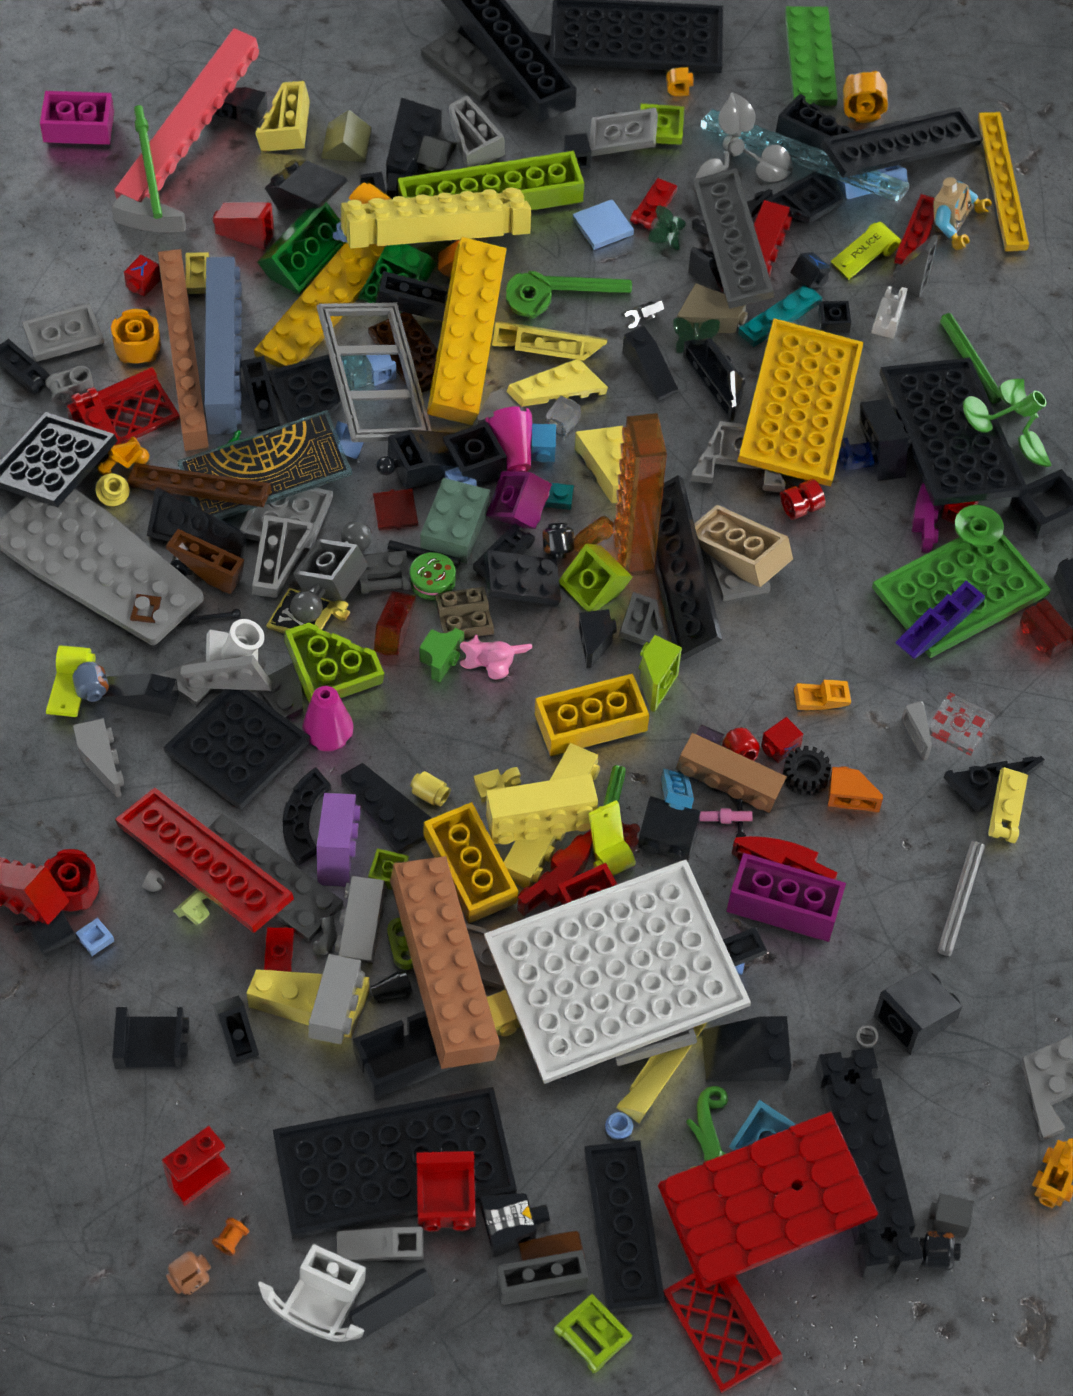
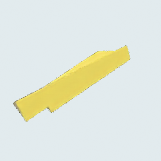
M496 321L492 346H515L517 351L570 359L579 358L584 361L606 345L607 339Z
M707 1023L693 1027L696 1038H698ZM692 1045L651 1056L629 1088L630 1092L619 1102L616 1108L637 1123H640Z

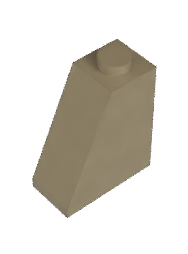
M695 283L677 315L676 331L736 333L739 326L744 325L747 320L746 305L729 309L725 294Z

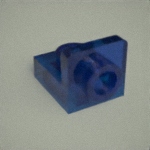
M842 438L838 459L840 462L843 461L845 471L873 467L874 458L869 442L850 445L848 438Z

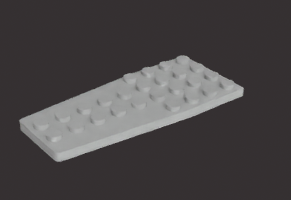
M76 489L71 492L58 508L26 497L0 519L1 552L37 578L150 645L159 643L204 601L203 592L200 588L109 512ZM137 594L162 597L159 610L153 613L155 623L130 620L134 602L138 608L137 615L151 617L154 606H150L149 599L144 596L136 599Z

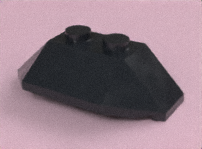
M711 338L685 341L684 359L729 422L734 421L745 384L743 374L736 370L730 356L726 355Z

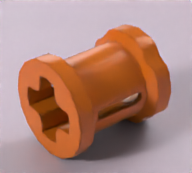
M230 1217L226 1219V1226L218 1238H213L211 1242L222 1253L233 1256L235 1254V1247L243 1236H247L249 1230L241 1222Z

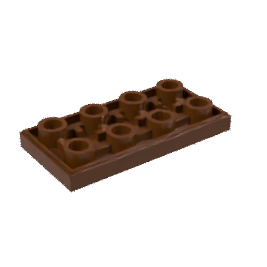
M403 312L400 313L420 389L423 393L431 389L438 349L413 315ZM389 319L368 327V333L377 345H396ZM390 355L392 361L396 363V372L407 386L399 355Z

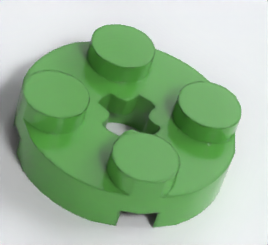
M538 272L518 273L507 284L506 303L514 313L520 316L534 319L545 312L551 303L552 290L550 283L545 276ZM533 290L534 297L525 298L523 292Z

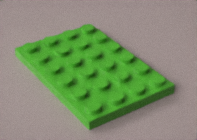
M1004 534L995 544L986 547L970 545L958 537L877 579L872 584V589L906 630L930 607L933 609L948 594L952 595L966 580L985 595V600L941 640L925 651L929 658L940 654L1043 599L1051 591L1049 586Z

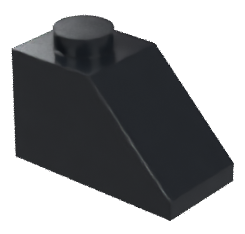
M609 609L579 613L578 628L586 668H591L612 644L613 634L617 633L615 618L611 619Z
M239 995L212 1004L232 1063L258 1056L259 1052L247 1012Z

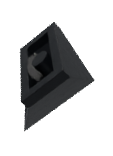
M692 247L688 273L713 290L724 293L713 252Z

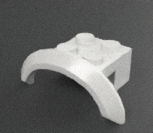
M313 1244L300 1267V1279L286 1304L275 1294L273 1287L262 1282L258 1283L266 1304L280 1317L308 1333L336 1342L356 1340L362 1337L364 1333L363 1329L352 1324L349 1328L340 1329L365 1283L366 1268Z

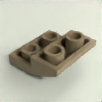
M484 587L435 595L442 633H448L457 628L464 631V639L472 638L475 635L494 634V626Z

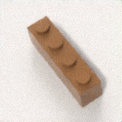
M694 733L691 734L676 766V770L684 775L700 780L709 787L717 788L735 799L741 798L756 809L764 810L770 813L787 777Z

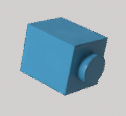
M532 424L531 461L555 462L556 424Z

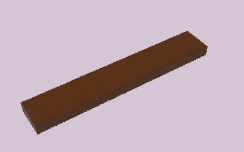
M139 463L134 464L127 480L129 487L155 491V488L159 487L172 494L263 508L272 489L270 483Z

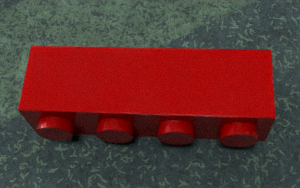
M764 200L754 223V228L770 277L772 271L771 262L775 263L779 253L777 247H782L785 239L784 230H789L792 217H789L790 207Z

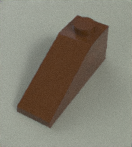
M177 529L166 545V549L206 583L230 595L242 579L245 559L187 532Z

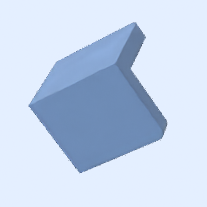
M338 421L333 436L341 454L357 459L364 442H352L348 425Z

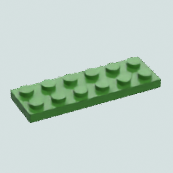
M786 6L785 20L793 100L801 93L806 97L805 101L810 105L815 103L818 106H837L838 96L828 7Z

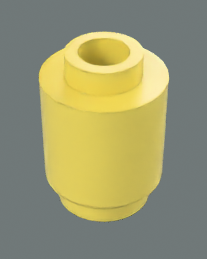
M423 771L421 774L417 773L410 784L413 795L433 806L438 805L441 807L448 799L451 791L445 782L426 771Z

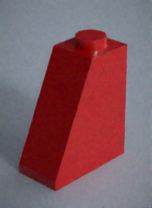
M225 202L213 215L212 222L215 226V234L265 250L274 236L272 203Z

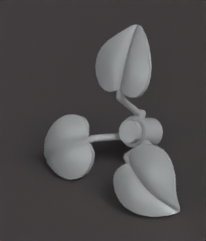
M732 92L721 108L718 117L720 128L725 133L730 134L723 140L725 164L723 165L722 161L718 158H711L701 165L695 179L727 171L729 155L738 156L742 152L759 161L755 167V173L759 178L767 182H777L785 179L793 172V165L789 153L780 145L767 146L762 151L761 157L745 148L744 142L739 136L741 131L747 132L753 128L756 116L751 104L742 96Z

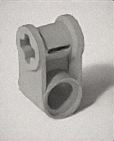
M76 366L64 372L52 374L46 380V386L53 394L52 400L57 405L69 403L72 401L71 395L76 393L83 394L87 392V389L94 387L91 372L86 366Z

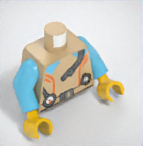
M948 177L943 180V187L934 200L935 232L944 233L948 239L951 237L952 247L960 250L966 248L965 245L970 242L967 235L958 236L957 232L972 210V204H974L976 213H986L988 210L985 207L991 206L992 202L987 198L979 200L978 195L971 191L967 184L960 181L956 182L955 178Z

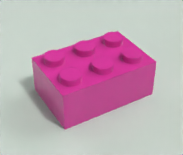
M45 91L40 118L43 142L110 144L115 113L112 93Z

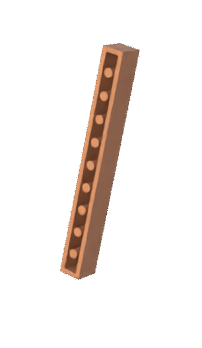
M181 249L158 252L184 449L185 451L209 448L182 253Z

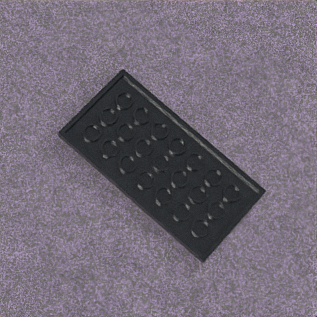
M553 0L550 56L557 65L671 70L688 67L689 72L722 73L723 5L628 0Z
M971 358L880 368L879 374L891 404L896 408L897 417L899 420H902L906 434L909 433L910 451L933 506L1027 495L1028 487L998 419L990 420L992 430L984 433L976 430L965 416L963 401L970 396L980 399L987 407L989 415L995 414Z
M494 1087L273 1129L292 1239L418 1214L417 1153L474 1151L475 1203L480 1202V1197L517 1194Z

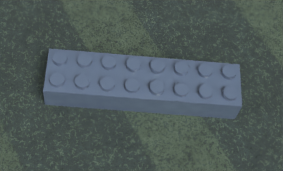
M206 257L205 412L208 434H234L237 431V424H242L240 409L242 395L241 391H237L242 386L241 372H237L242 368L241 354H237L242 349L241 335H238L242 331L241 317H238L242 313V301L238 299L242 296V283L237 282V280H240V266H235V257Z

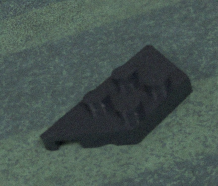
M826 164L765 200L790 207L789 217L810 224L841 206L843 197L837 189L835 178L832 179L830 166Z

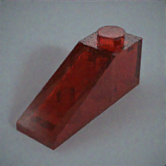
M392 591L376 624L375 652H380L386 656L399 655L416 602V595Z

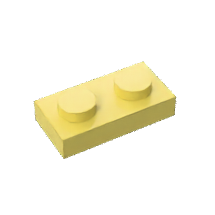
M209 252L186 253L185 282L187 294H206V257H209Z

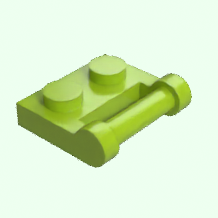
M593 1294L559 1322L553 1330L559 1337L563 1336L589 1364L588 1368L594 1374L632 1339V1335ZM577 1323L603 1351L596 1355L571 1327Z

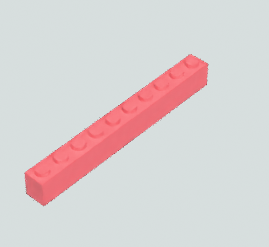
M234 28L149 142L158 191L162 189L169 174L175 171L180 159L186 156L191 144L199 138L205 125L211 122L216 110L222 107L227 95L233 92L240 77L246 74L251 62L257 59L259 49L255 37ZM142 153L114 189L117 199L121 194L138 202H142L145 197L150 198Z

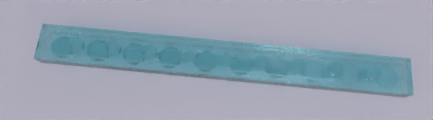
M711 109L701 121V128L724 137L730 135L725 133L719 126L718 117L720 111ZM754 125L750 131H741L739 136L745 145L761 151L770 145H780L787 150L791 162L898 203L909 190L908 182L877 170L842 178L825 151L758 125Z

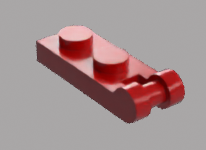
M657 178L638 208L633 211L630 222L636 225L640 223L644 225V228L652 230L677 193L678 185Z
M95 387L87 389V392L83 394L76 393L71 395L73 404L83 424L115 434L118 440L115 445L122 444L99 399ZM91 401L93 407L86 409L84 403Z

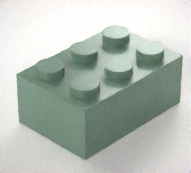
M443 478L420 534L421 548L459 557L462 563L467 564L490 505V490Z

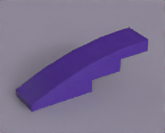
M966 580L952 595L948 594L933 609L930 607L895 642L896 645L911 658L916 659L962 622L985 600V595Z

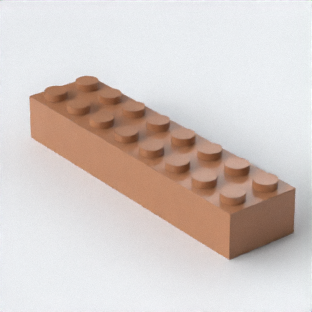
M446 856L394 863L390 882L441 1069L494 1061L500 1043Z

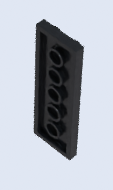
M641 1141L584 1146L607 1310L610 1313L665 1307V1296Z

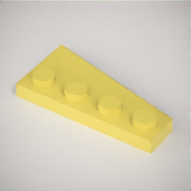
M578 358L509 384L507 393L523 407L548 403L549 399L564 401L568 400L569 396L578 395L580 398L589 397L590 393L596 392L598 395H605L608 387Z

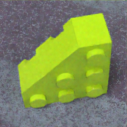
M311 623L285 630L284 643L309 703L314 691L321 686L333 687L338 692L340 698L383 684L384 671L374 650L360 647L351 643V640L335 633L330 634Z

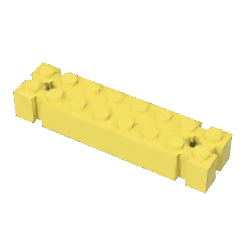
M507 188L502 193H496L495 190L487 189L477 193L464 191L460 194L440 193L438 196L417 195L413 198L397 196L387 200L373 198L368 201V204H361L359 200H350L348 203H341V229L344 236H347L350 248L368 247V244L385 246L459 240L461 237L469 239L504 236V233H512V235L530 234L531 207L527 201H524V195L521 190L516 188Z

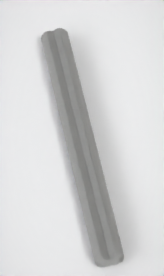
M972 841L937 950L941 955L951 956L985 847L983 843Z

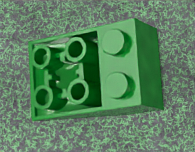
M407 244L386 245L358 298L368 303H375L383 271L427 282L437 263L430 255Z

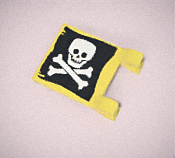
M292 588L287 590L266 625L268 629L285 634V630L306 624L295 619L290 609L293 597L301 591ZM321 598L323 605L322 613L318 619L310 623L322 630L331 614L340 620L346 621L350 614V611L346 610L348 603Z

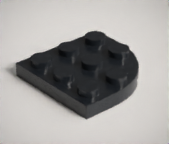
M329 354L268 371L271 385L288 426L324 414L327 418L341 404Z

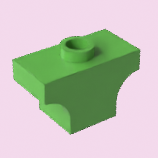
M457 628L448 633L430 630L419 647L420 662L427 664L431 668V679L441 682L451 665H456L460 657V644L464 641V631Z

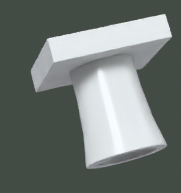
M248 619L235 621L231 625L229 633L210 629L207 633L206 662L251 655L258 661V648L264 642L263 630L257 623Z

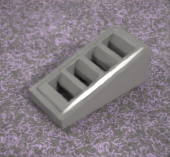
M919 701L905 706L901 721L921 758L926 760L932 748V741L923 701Z

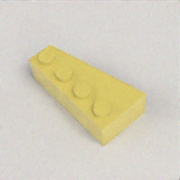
M256 969L247 991L248 1006L252 1009L309 1026L323 974ZM364 977L362 988H357L355 995H359L356 1011H350L349 1018H352L351 1030L349 1035L344 1034V1037L351 1039L353 1037L370 993L369 977Z

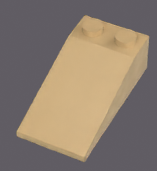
M716 505L694 523L700 548L741 579L757 587L763 586L793 560L788 536L719 505Z

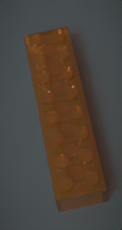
M658 413L627 416L626 427H622L624 443L620 445L622 459H619V468L621 474H618L619 489L616 491L618 504H615L617 519H614L615 533H613L614 548L619 549L617 562L631 576L654 574L667 459Z

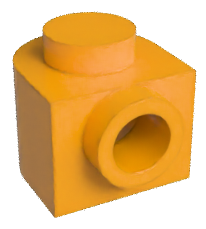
M688 67L674 68L667 73L666 81L669 94L672 96H689V87L693 86V74L688 72Z

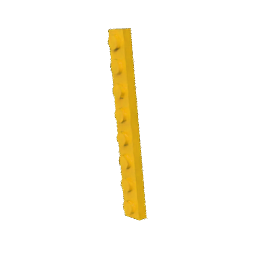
M1001 112L979 113L977 119L980 134L983 138L982 143L1005 251H1027L1029 241Z

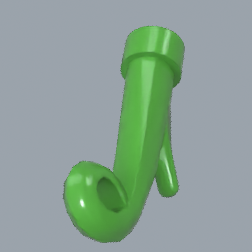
M719 1086L707 1087L698 1097L697 1118L699 1126L691 1119L686 1121L702 1147L704 1162L726 1154L722 1151L709 1107L721 1108L728 1102L727 1092ZM718 1096L720 1099L715 1101L710 1099V1097Z

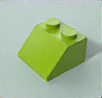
M585 544L561 576L559 583L589 612L597 611L618 597L633 577L601 545Z
M654 635L650 643L646 642L640 652L642 660L638 667L641 670L640 683L649 708L653 712L656 711L678 676L682 647Z

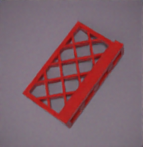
M153 367L97 392L105 410H117L115 419L109 418L114 429L116 426L129 429L127 435L123 437L118 436L122 444L127 443L132 436L137 439L180 419V414L158 381L157 373ZM156 388L159 393L158 399L145 397L146 391ZM129 399L139 401L136 410L123 407L125 401ZM91 401L84 403L86 409L93 407ZM142 402L155 405L152 414L140 411ZM74 404L67 405L69 420L81 423L80 421L82 420ZM158 407L169 409L171 415L167 417L157 416ZM121 412L134 415L131 424L118 421ZM137 417L150 419L149 425L145 427L135 425Z
M694 1273L664 1289V1295L721 1393L731 1389L766 1367L774 1366L783 1361L781 1351L736 1276L717 1283L714 1292L698 1288L699 1284ZM695 1281L694 1286H690V1285H689V1284H691L692 1282ZM719 1286L721 1287L724 1294L718 1293ZM680 1289L693 1291L689 1306L676 1303L672 1294ZM696 1293L712 1296L709 1311L693 1307ZM716 1298L729 1301L731 1304L729 1316L713 1313ZM681 1310L687 1311L686 1318ZM734 1311L739 1319L733 1318ZM691 1312L707 1316L703 1331L690 1327L689 1319ZM711 1317L727 1321L723 1336L708 1333ZM731 1323L744 1326L746 1333L743 1342L727 1338ZM695 1334H696V1335H699V1336H702L700 1342L698 1341V1339H697V1337L695 1336ZM749 1336L754 1345L747 1343ZM706 1337L722 1341L718 1357L705 1353L703 1347ZM726 1343L742 1347L738 1362L722 1358ZM746 1348L758 1351L763 1361L754 1366L742 1363ZM710 1360L717 1361L715 1368ZM720 1363L737 1367L734 1378L725 1383L721 1381L718 1375ZM741 1368L747 1369L746 1371L740 1373Z

